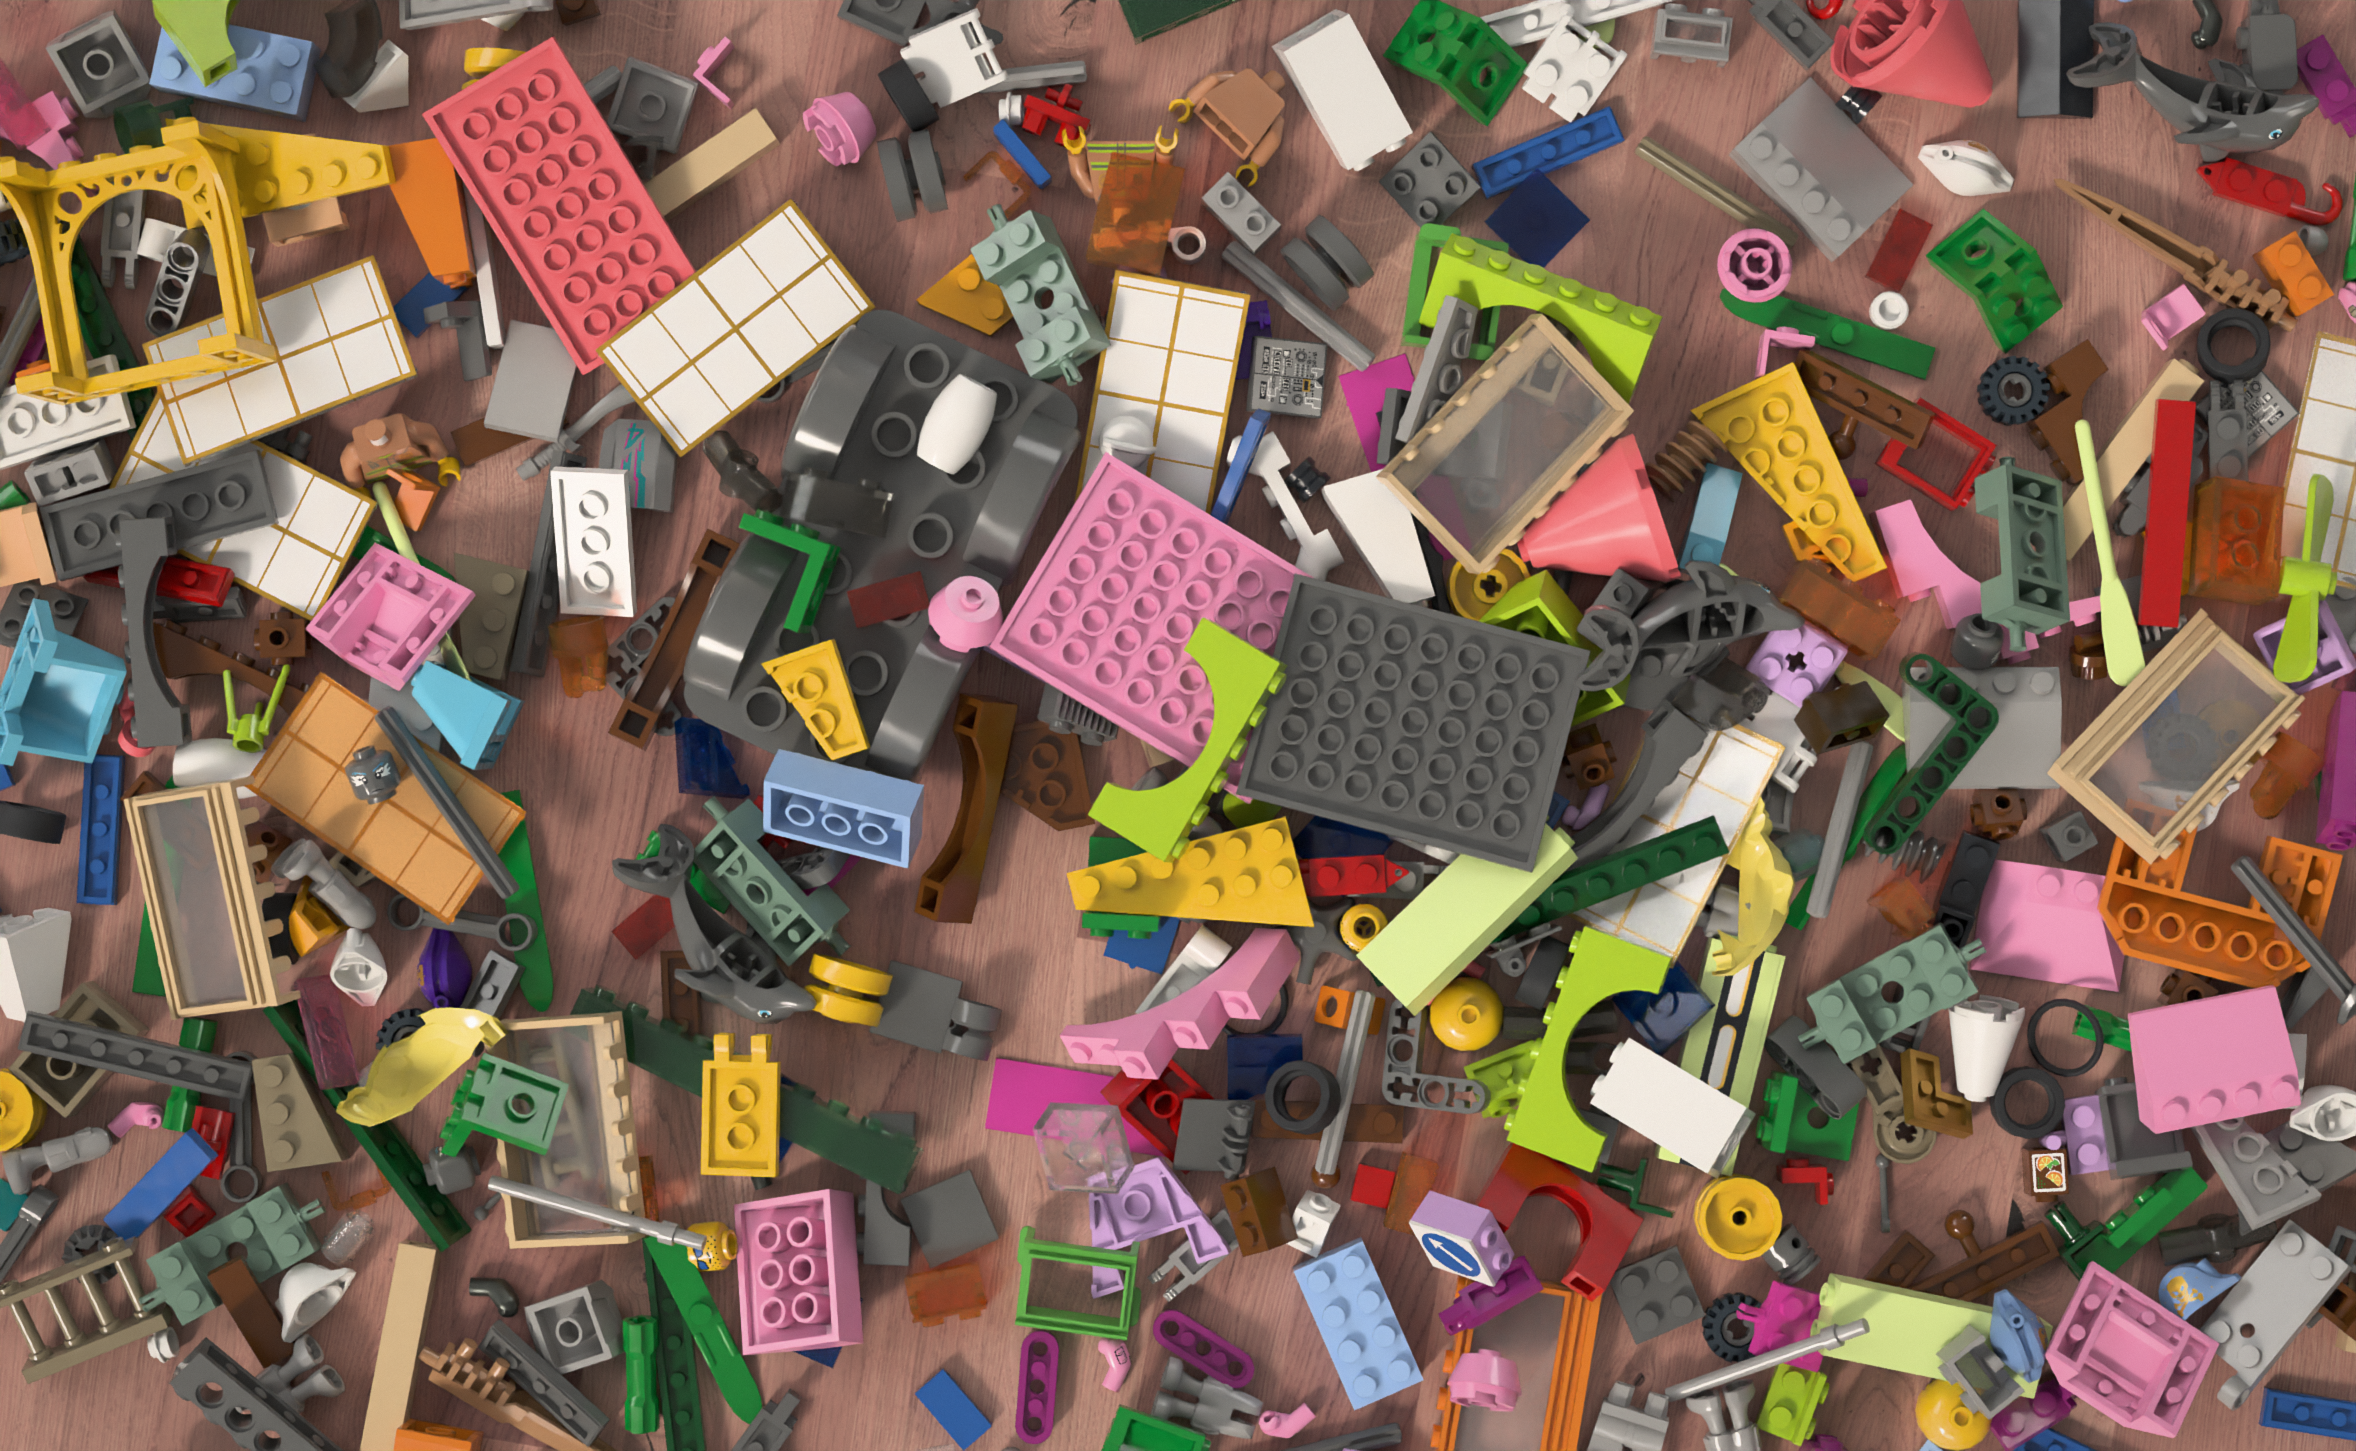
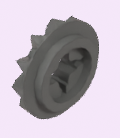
M102 1225L83 1226L75 1230L64 1243L65 1248L62 1259L65 1261V1264L86 1256L81 1250L91 1249L98 1241L97 1251L102 1250L103 1244L118 1236L111 1229ZM114 1263L93 1271L99 1284L109 1281L118 1273Z

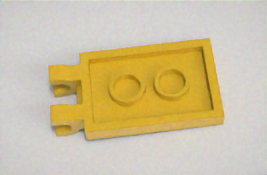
M720 1032L719 1034H714V1060H703L701 1175L779 1176L781 1062L770 1061L773 1034L752 1035V1055H733L736 1033Z

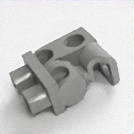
M1616 1380L1609 1392L1608 1398L1603 1397L1586 1451H1622L1623 1446L1631 1448L1632 1451H1661L1669 1424V1417H1667L1669 1397L1649 1391L1644 1409L1630 1405L1635 1386Z

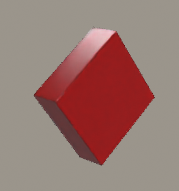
M1358 1163L1350 1200L1387 1209L1395 1171Z

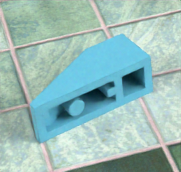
M1706 463L1705 468L1707 471L1702 475L1677 557L1678 570L1680 572L1689 574L1685 564L1690 560L1709 561L1719 566L1743 473Z

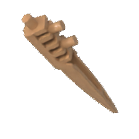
M2054 179L2055 185L2081 206L2127 239L2183 274V279L2193 288L2229 309L2239 308L2251 311L2263 320L2268 330L2276 324L2291 332L2297 324L2298 319L2284 312L2290 300L2285 297L2281 298L2280 292L2272 287L2267 291L2259 287L2262 281L2257 278L2248 281L2249 275L2245 270L2238 268L2233 272L2226 268L2229 262L2223 258L2219 260L2216 253L2204 245L2198 248L2182 237L2121 204L2064 179Z
M465 1338L457 1351L454 1350L456 1345L449 1342L442 1354L425 1345L417 1357L433 1367L428 1380L496 1421L509 1423L558 1451H617L600 1438H597L593 1444L587 1447L523 1388L516 1389L515 1385L517 1382L512 1378L509 1382L503 1380L502 1378L510 1367V1363L506 1359L497 1358L489 1371L483 1368L485 1361L480 1358L476 1363L470 1360L478 1347L473 1339Z

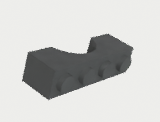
M871 1110L868 1119H862L861 1142H868L867 1157L860 1158V1179H866V1194H859L858 1217H865L864 1232H858L857 1255H864L863 1264L909 1266L911 1263L912 1225L900 1219L888 1206L884 1195V1180L893 1162L915 1150L916 1112Z

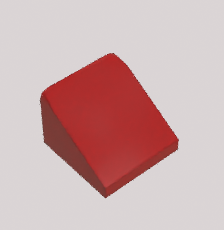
M191 1184L162 1213V1216L186 1238L195 1234L217 1215Z

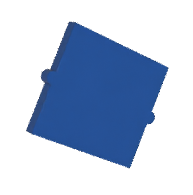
M1161 916L1160 931L1152 932L1151 939L1128 938L1127 930H1114V936L1109 937L1103 956L1128 963L1131 969L1137 966L1162 974L1180 919L1177 917Z

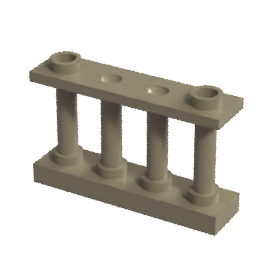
M136 1236L126 1240L123 1237L114 1238L103 1244L102 1250L19 1283L17 1279H14L0 1286V1308L9 1306L31 1352L22 1369L27 1384L168 1328L173 1313L166 1302L152 1308L148 1312H145L142 1307L148 1304L149 1301L141 1305L138 1298L146 1294L128 1259V1256L134 1254L139 1243ZM114 1263L136 1309L133 1312V1316L120 1320L119 1317H114L93 1273L94 1270ZM77 1277L101 1323L98 1326V1330L85 1334L84 1331H79L58 1287L59 1284ZM42 1291L66 1338L63 1341L64 1344L54 1348L44 1345L23 1299Z

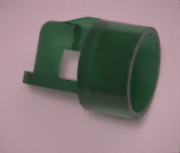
M193 97L155 107L149 100L145 99L114 108V128L124 155L130 154L129 149L135 146L151 145L152 149L165 146L161 134L163 126L158 114L173 110L175 119L193 117L189 105L194 104Z

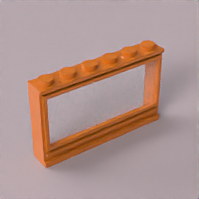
M1458 1275L1454 1297L1458 1298L1460 1296L1458 1291L1476 1281ZM1539 1279L1544 1288L1540 1292L1480 1326L1472 1329L1467 1328L1454 1334L1452 1350H1445L1442 1372L1448 1373L1447 1382L1462 1354L1478 1353L1479 1349L1500 1352L1502 1358L1516 1362L1522 1396L1518 1397L1512 1412L1490 1411V1407L1470 1404V1407L1451 1402L1450 1386L1446 1383V1388L1439 1387L1436 1409L1442 1410L1440 1425L1433 1424L1430 1447H1436L1435 1451H1576L1602 1294L1591 1302L1563 1283Z

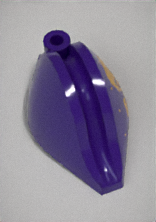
M433 928L416 967L418 985L433 1009L460 1008L472 980L471 962L453 931Z

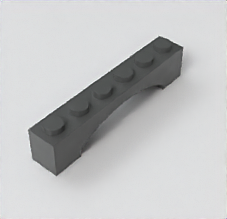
M174 516L119 520L120 528H116L115 542L117 549L122 550L123 565L119 566L118 579L120 587L125 588L126 603L122 604L121 616L124 626H128L129 641L125 642L124 652L126 662L128 664L131 663L132 679L128 680V696L130 701H134L135 716L131 718L132 737L137 739L138 748L184 745L192 742L190 705L181 704L170 688L158 659L153 631V609L158 580L169 555L177 554Z
M1663 699L1641 726L1646 732L1644 744L1637 765L1623 790L1596 820L1570 837L1575 842L1571 849L1578 859L1564 872L1606 857L1616 844L1624 841L1630 833L1631 826L1638 817L1646 814L1652 808L1655 797L1660 791L1675 781L1679 774V769L1687 759L1695 756L1701 750L1704 739L1708 734L1667 699Z

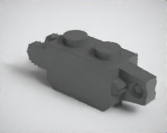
M2249 0L2247 18L2241 22V27H2238L2236 30V45L2238 49H2242L2243 64H2240L2239 67L2253 77L2259 89L2270 94H2284L2298 82L2295 21L2288 14H2280L2278 0Z
M2194 423L2189 490L2203 472L2202 460L2198 456L2209 437V433L2196 423ZM2151 453L2145 460L2147 464L2139 474L2136 472L2123 489L2125 493L2119 502L2125 506L2112 524V529H2114L2116 536L2119 535L2126 538L2127 536H2132V534L2135 535L2136 532H2139L2138 529L2142 528L2146 523Z

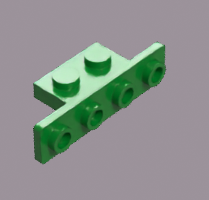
M2192 1167L2183 1171L2165 1173L2152 1186L2147 1185L2138 1191L2133 1197L2134 1202L2124 1211L2119 1210L2105 1222L2104 1225L2106 1227L2080 1249L2072 1259L2083 1272H2085L2088 1264L2094 1261L2113 1274L2202 1194L2208 1185Z

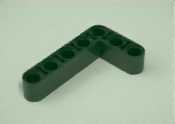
M1920 652L1909 653L1902 658L1899 664L1900 676L1905 683L1951 719L1864 829L1863 837L1869 848L1885 855L1895 853L1901 848L1995 730L1999 722L1998 711L1992 703L1935 658ZM1922 659L1927 664V674L1921 680H1914L1910 673L1911 666L1915 661ZM1953 683L1957 689V696L1953 702L1945 704L1941 700L1940 691L1944 685ZM1982 706L1986 710L1987 719L1983 725L1974 727L1970 721V714L1976 707ZM1958 736L1963 742V749L1959 755L1950 757L1946 751V744L1952 737ZM1935 766L1939 771V780L1933 786H1925L1922 775L1927 768ZM1912 796L1915 800L1916 808L1911 815L1902 816L1898 810L1899 803L1903 798ZM1889 826L1892 831L1890 842L1887 845L1878 846L1875 842L1876 831L1880 827Z

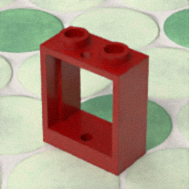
M1920 397L1913 402L1936 414L1932 422L1934 425L1977 451L1951 494L1944 493L1898 464L1899 458L1908 445L1892 437L1874 464L1949 511L1957 509L1959 505L1964 508L1975 493V488L1972 487L1974 478L1978 474L1983 475L1987 473L1993 465L1996 457L1992 455V452L1997 445Z

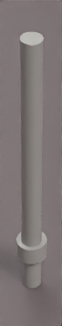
M492 1175L488 1183L489 1190L657 1238L658 1242L674 1246L677 1243L703 1251L706 1245L707 1236L681 1229L679 1224L663 1220L662 1223L496 1175Z
M1865 1318L1842 1326L1833 1324L1822 1328L1820 1334L1665 1389V1395L1669 1397V1402H1674L1824 1348L1829 1351L1844 1346L1845 1341L1869 1333V1324Z

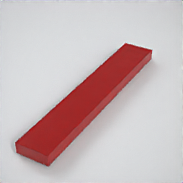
M2157 399L2155 401L2138 625L2178 628L2196 402Z

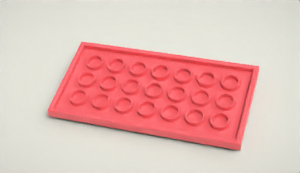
M554 36L422 114L582 375L605 363L595 351L597 348L697 272Z

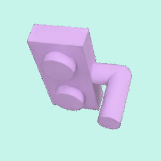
M2098 1095L2066 1098L2061 1120L2062 1130L2052 1131L2040 1137V1145L2050 1150H2057L2061 1145H2065L2068 1173L2070 1175L2109 1170Z

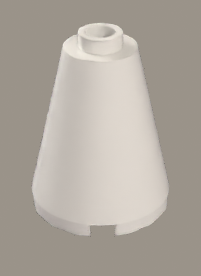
M1980 995L1979 1000L1967 1001L1968 998L1948 1008L1957 1089L1964 1093L1965 1099L1976 1102H1984L1987 1100V1097L1995 1095L2025 1016V1008L2019 1009V1003L1990 995Z

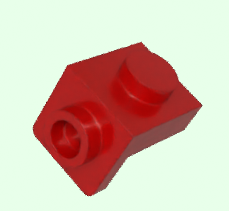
M1809 1158L1786 1159V1165H1776L1777 1181L1782 1184L1815 1183V1202L1820 1205H1828V1196L1834 1194V1179L1832 1173H1827L1826 1166L1822 1164H1809Z

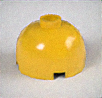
M1458 977L1453 979L1437 994L1429 1005V1022L1434 1034L1446 1046L1458 1051H1475L1487 1046L1498 1035L1503 1024V1005L1498 993L1487 982L1474 977Z
M1933 1379L1932 1383L1928 1384L1925 1390L1921 1391L1917 1399L1915 1413L1919 1428L1928 1440L1940 1448L1953 1451L1972 1448L1985 1438L1991 1428L1993 1417L1989 1420L1979 1411L1973 1414L1959 1398V1395L1964 1391L1958 1383L1951 1385L1948 1381ZM1973 1386L1979 1396L1985 1392L1983 1388Z

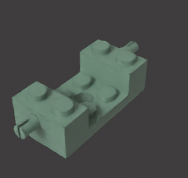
M1002 205L991 206L992 209L989 208L987 210V214L995 230L989 237L971 248L972 254L985 281L1000 286L1024 338L1015 346L1029 376L1050 384L1065 376L1068 386L1078 384L1077 381L1081 382L1083 380L1077 367L1111 346L1052 219L1033 210H1028L1015 220L1008 222ZM1051 289L1054 294L1053 303L1049 308L1043 309L1041 297L1044 292Z
M2006 456L1999 459L2000 467L1974 478L1976 513L1998 520L2001 575L1980 583L1982 619L2002 624L2010 631V650L2021 652L2027 649L2025 631L2041 634L2070 621L2062 481L2015 467L2016 459Z
M715 796L702 806L718 823L695 847L693 862L789 967L816 943L823 942L824 940L839 957L851 947L836 931L839 921L850 909L827 884L817 888L808 897L804 894L796 882L784 872L772 856L758 843L767 834L763 832V812L749 798L730 812L724 808ZM756 885L762 889L764 895L758 891Z
M1940 922L1809 993L1806 999L1816 1015L1817 1026L1802 1035H1798L1799 1041L1803 1042L1815 1036L1802 1044L1803 1048L1807 1050L1825 1039L1834 1047L1844 1065L1877 1047L1878 1043L1941 1009L1946 1010L1977 993L1979 988L1968 970L1967 962L1987 951L1982 946L1973 952H1969L1982 945L1979 938L1959 949L1953 944L1943 924ZM1889 981L1900 983L1904 989L1903 998L1898 1002L1887 1001L1882 995V987L1885 983Z
M284 1183L190 1237L148 1258L146 1262L156 1278L158 1288L138 1298L140 1305L154 1298L155 1300L142 1307L145 1312H148L159 1304L166 1302L172 1307L181 1325L184 1326L224 1304L207 1275L209 1271L231 1260L228 1250L234 1242H240L246 1246L248 1256L245 1261L259 1284L321 1250L323 1246L309 1221L326 1212L324 1206L310 1212V1210L322 1204V1201L317 1198L301 1208L288 1183Z

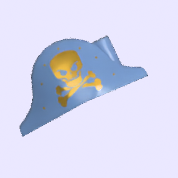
M2206 1258L2202 1259L2199 1263L2185 1262L2173 1267L2163 1277L2158 1291L2161 1306L2185 1321L2193 1312L2231 1287L2242 1277L2237 1273H2218Z
M2007 1289L1994 1293L1990 1325V1343L1994 1353L2003 1363L2028 1383L2040 1379L2042 1367L2046 1360L2044 1353L2048 1343L2046 1330L2041 1319Z

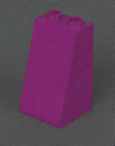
M2343 690L2327 716L2315 843L2326 844V847L2339 851L2354 848L2356 845V692Z

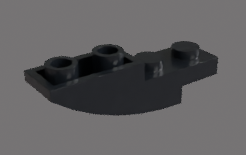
M1966 830L1962 831L1952 861H1948L1925 930L1941 922L1953 944L1959 949L1966 945L1976 919L1974 915L2000 848L1999 841Z

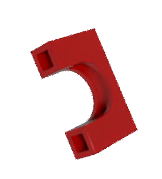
M1511 1143L1504 1150L1474 1205L1491 1210L1504 1234L1511 1226L1525 1199L1529 1197L1549 1196L1565 1204L1575 1215L1581 1236L1579 1248L1560 1282L1593 1302L1606 1290L1644 1219L1635 1214L1633 1208H1629V1205L1617 1202L1603 1193V1190L1597 1184L1585 1181L1572 1173L1566 1164Z

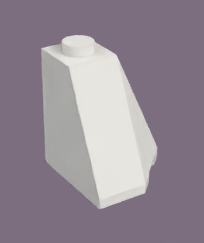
M44 908L34 910V918L30 915L12 917V914L0 916V1005L7 1018L23 1021L24 1023L28 1010L47 1015L60 1008L72 920L71 914L68 911Z

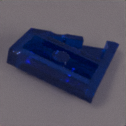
M681 717L674 721L679 793L744 799L750 795L747 783L741 785L732 767L736 762L730 750L724 745L723 736L719 728L695 718Z
M1302 1034L1227 1035L1228 1100H1247L1259 1093L1260 1095L1264 1094L1267 1083L1275 1070L1287 1062L1303 1061Z

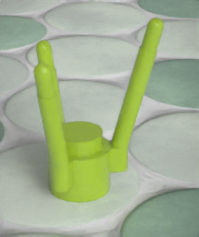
M288 664L282 668L263 719L261 718L263 703L258 702L254 714H244L240 717V720H237L231 673L229 670L223 671L228 714L227 733L234 735L233 746L235 749L249 753H256L263 749L264 738L269 735L271 721L290 671Z

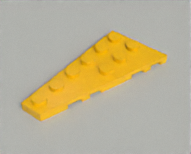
M165 118L166 126H173V120L175 119ZM210 124L211 127L223 130L224 133L238 139L240 154L233 155L232 160L243 218L396 183L390 150L387 145ZM188 166L180 173L178 178L180 190H187L195 183L198 174L195 166ZM202 192L196 196L199 204L206 203V198ZM182 201L187 229L195 230L205 227L198 215Z
M1794 362L1690 410L1722 440L1728 451L1851 583H1856L1888 568Z
M1287 817L1193 840L1190 842L1185 854L1180 859L1175 858L1173 862H1163L1147 852L1067 873L1076 910L1315 927Z

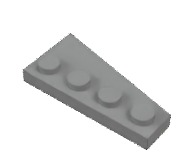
M1445 296L1443 305L1437 314V322L1431 339L1425 348L1420 370L1416 380L1413 382L1404 415L1399 421V429L1395 439L1407 444L1447 403L1455 392L1463 386L1464 376H1462L1460 366L1462 359L1469 356L1478 312L1477 307L1459 298Z
M2244 1116L2190 1127L2252 1230L2271 1223L2320 1199L2322 1194L2313 1185L2309 1187L2297 1175L2298 1170L2288 1160L2284 1161L2270 1147L2271 1143L2260 1132L2257 1134L2244 1121Z

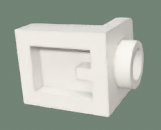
M1307 1190L1292 1217L1298 1239L1286 1244L1317 1258L1322 1250L1332 1222L1339 1212L1340 1204L1332 1201L1324 1194Z

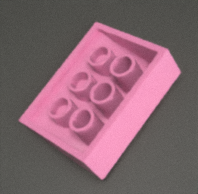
M2274 985L2128 1013L2139 1119L2155 1134L2301 1105L2297 1066Z
M826 1189L735 1204L734 1214L738 1243L737 1264L743 1355L824 1349L863 1343L853 1193Z

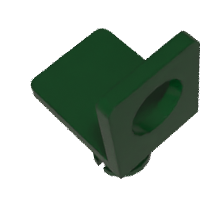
M1642 1157L1639 1168L1636 1167L1635 1171L1602 1163L1600 1173L1612 1175L1615 1178L1600 1175L1597 1181L1598 1186L1630 1193L1629 1197H1632L1629 1208L1669 1218L1674 1217V1210L1639 1202L1649 1158Z
M2060 1201L2053 1207L2062 1216V1219L2051 1208L2044 1216L2049 1219L2064 1238L2063 1245L2057 1249L2061 1255L2059 1257L2078 1282H2080L2084 1273L2070 1255L2105 1227L2096 1220L2086 1226H2082L2066 1206V1203Z

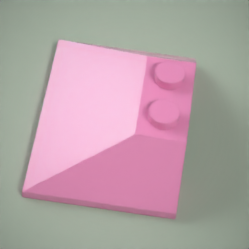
M374 543L305 629L352 667L400 691L476 595L472 590Z
M1995 859L1979 901L1974 941L1979 938L1982 945L1972 950L1973 952L1984 946L1987 952L1972 959L1969 969L2119 992L2124 954H2122L2097 910L2105 876Z
M2091 1261L2044 1355L2062 1387L2117 1423L2127 1428L2174 1438L2183 1423L2220 1343L2094 1261Z

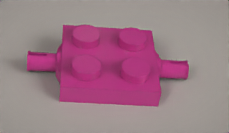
M1773 1280L1768 1296L1760 1308L1741 1303L1738 1308L1744 1312L1737 1310V1318L1754 1322V1336L1748 1351L1758 1356L1810 1337L1812 1323L1815 1319L1818 1320L1821 1308L1819 1301L1820 1293ZM1815 1351L1784 1362V1364L1818 1373L1823 1355Z

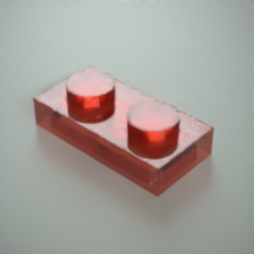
M1898 209L1868 268L1865 278L1899 293L1933 224L1902 209Z
M921 571L847 591L858 629L927 610L930 605Z
M660 895L652 896L611 931L635 960L640 958L675 928L670 899Z

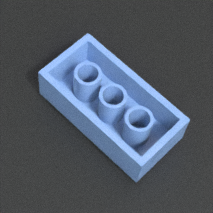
M229 24L228 39L236 53L238 69L205 87L163 27L161 28L149 83L158 91L306 122L321 49L313 42Z
M778 749L764 779L763 832L909 868L922 837L924 785Z
M1361 1237L1320 1254L1317 1258L1314 1257L1293 1266V1272L1354 1411L1424 1380Z

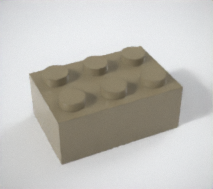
M94 981L82 982L54 1015V1017L144 1037L150 1030ZM23 1051L8 1069L65 1118L77 1115L113 1073V1071Z

